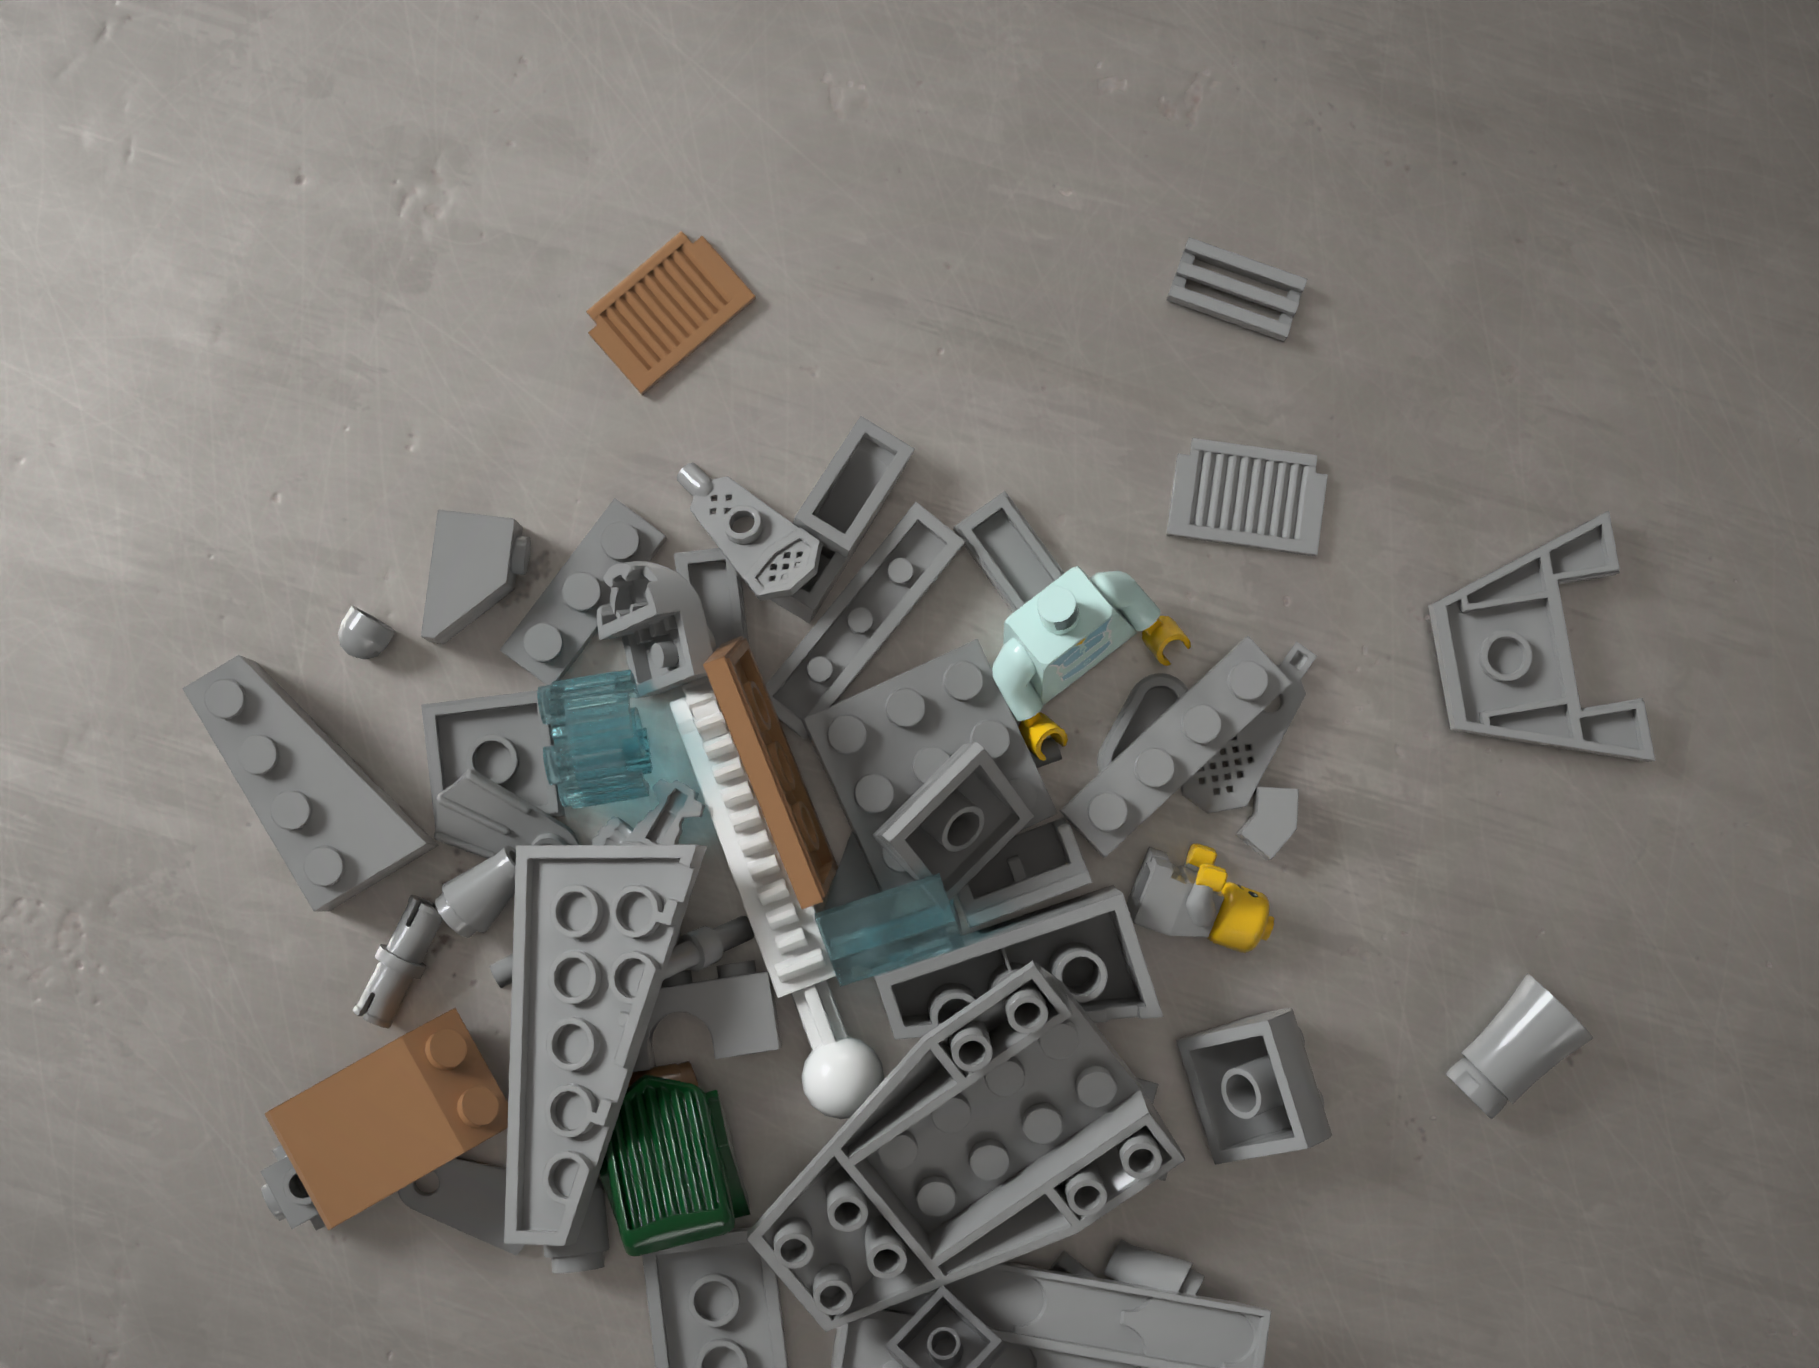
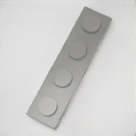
M915 502L765 685L778 719L806 740L808 733L802 723V719L822 711L837 702L962 549L965 541Z
M1249 636L1245 637L1059 811L1090 845L1105 858L1292 682Z

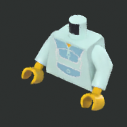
M1079 566L1073 567L1012 613L1004 622L1003 647L993 663V679L1009 706L1015 720L1021 721L1018 728L1028 750L1042 761L1046 760L1045 755L1041 751L1042 743L1046 737L1050 735L1062 747H1065L1068 742L1067 733L1046 714L1040 712L1042 707L1136 635V630L1143 631L1142 640L1158 662L1164 666L1171 665L1163 654V649L1169 642L1181 640L1187 649L1191 647L1189 638L1178 624L1169 616H1160L1161 611L1127 573L1108 571L1099 572L1089 577Z

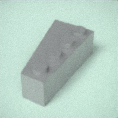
M238 655L182 688L313 911H331L439 846L355 763L339 744L335 743L257 662Z
M1114 885L871 966L895 1040L923 1037L1032 960L1066 986L1094 1023L1108 1022L1109 1019L1163 1017L1124 895Z

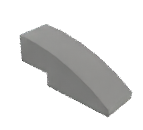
M860 416L794 517L793 524L814 536L822 545L817 574L793 595L770 600L810 624L879 513L913 455L915 448Z

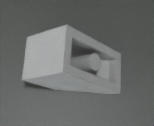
M438 510L422 624V638L431 643L445 644L515 590L516 575H526L531 550L530 537L522 536L523 527L515 519Z

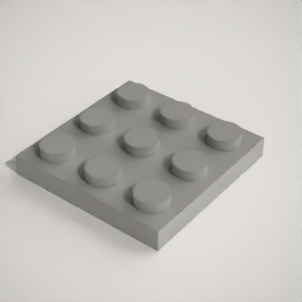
M978 639L802 719V723L882 895L912 883L915 879L872 835L964 744L977 742L985 748L1034 815L1020 831L1058 814L1011 710L993 679L992 669Z

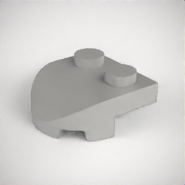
M632 561L611 566L603 577L604 582L612 588L610 602L597 608L599 640L622 637L635 699L659 695L707 676L703 664L716 650V643L712 631L706 624L701 600L693 586L676 571L653 562Z

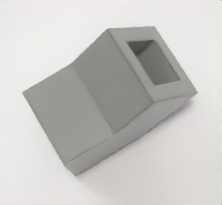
M1256 787L1253 793L1252 816L1237 832L1236 836L1265 860H1272L1297 830L1299 789Z

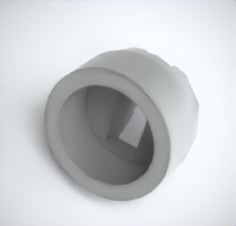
M351 605L341 622L338 636L341 647L348 655L360 659H370L378 656L386 649L396 631L372 615Z

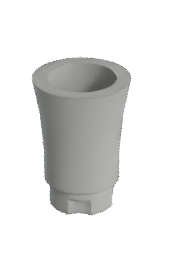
M1526 974L1505 1006L1482 1033L1461 1052L1465 1058H1462L1453 1065L1446 1075L1490 1119H1493L1507 1104V1100L1514 1104L1537 1080L1565 1057L1592 1040L1593 1036L1548 990L1532 976Z

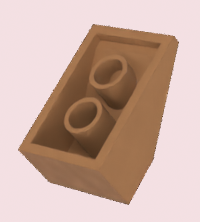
M453 1008L266 1112L265 1116L325 1226L330 1230L507 1129L508 1102L456 1008Z

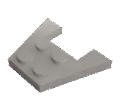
M1609 511L1428 606L1451 731L1645 762L1655 761L1643 698L1581 708L1559 585L1609 577L1620 573Z

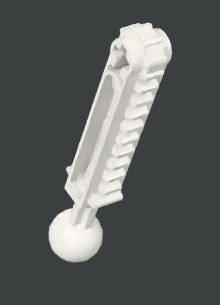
M704 676L683 684L682 688L685 697L671 701L670 707L777 997L779 998L791 993L812 1051L805 1060L802 1072L804 1093L812 1106L825 1116L847 1119L855 1113L884 1080L882 1062L873 1048L860 1039L848 1037L827 980L840 974L815 906L801 909L708 676Z

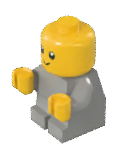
M1199 843L1191 844L1185 865H1180L1179 867L1169 862L1170 860L1166 852L1149 847L1127 901V907L1134 924L1169 936L1206 937L1215 944L1241 953L1252 951L1261 939L1264 941L1268 940L1273 930L1275 919L1269 915L1270 905L1267 896L1250 888L1226 882L1228 877L1226 870L1214 865L1217 858L1215 849Z

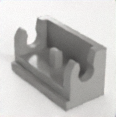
M1065 817L1015 835L957 893L969 928L1090 884L1092 879L1069 822H1066Z

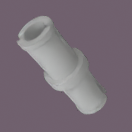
M416 895L410 896L409 903L388 945L380 944L375 954V958L379 962L358 1004H355L353 1012L356 1015L363 1016L365 1014L364 1020L383 1028L391 1027L392 1020L413 978L421 979L426 969V965L422 960L443 921L436 909L435 903Z

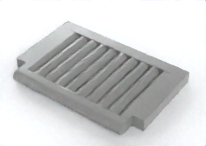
M1192 438L1190 455L1179 453L1177 455L1166 535L1316 557L1318 555L1328 474L1316 473L1317 455Z

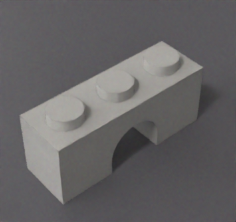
M755 960L716 966L717 979L693 982L691 970L682 971L664 979L633 1072L650 1070L656 1066L653 1051L654 1031L658 1023L665 1016L675 1012L692 1014L705 1023L712 1037L715 1059L780 1049L782 1043L773 984L768 971L756 972Z

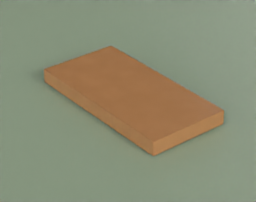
M743 636L722 643L704 662L703 666L801 909H805L824 901L838 866L748 641Z

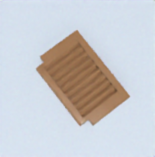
M680 231L586 311L597 324L588 334L638 392L644 395L756 299V296L703 236L692 243Z

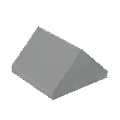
M977 742L962 745L872 837L938 904L944 907L1034 815L985 748Z

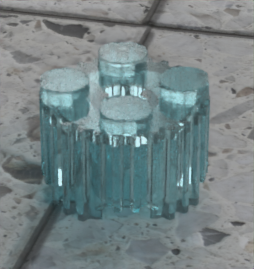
M631 669L553 681L551 685L538 687L537 700L541 720L544 725L551 724L552 738L555 744L543 747L544 767L549 785L557 784L563 807L572 806L573 809L650 796L649 783L643 775L652 773L653 770L649 747L650 741L647 729L642 728L637 707L630 708V698L639 697L637 682Z

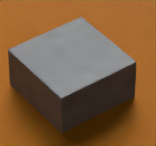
M943 1285L885 1345L889 1354L903 1368H989L1005 1351L1003 1341Z

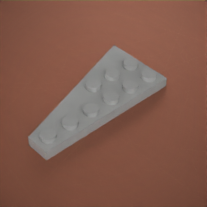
M516 845L505 1244L549 1246L576 1244L707 846Z

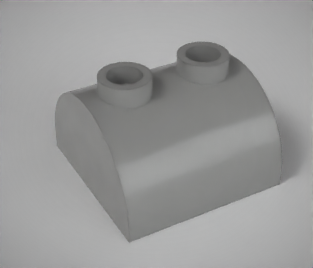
M1292 1008L1279 1009L1246 1017L1176 1040L1215 1165L1308 1149L1332 1136L1324 1110V1099L1317 1088L1304 1047V1036L1298 1027Z

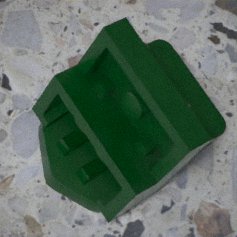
M644 1075L629 1086L599 1172L626 1253L634 1257L729 1233L735 1226V1218L751 1215L748 1195L734 1154L730 1129L718 1091L704 1092L699 1086L653 1075Z

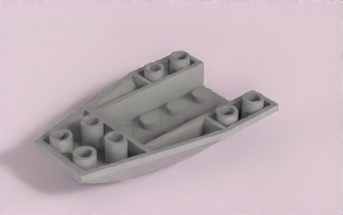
M1032 960L925 1034L747 1232V1240L822 1329L827 1332L937 1289L942 1285L955 1282L1077 1234L1184 1162L1185 1157L1135 1075L1059 979Z

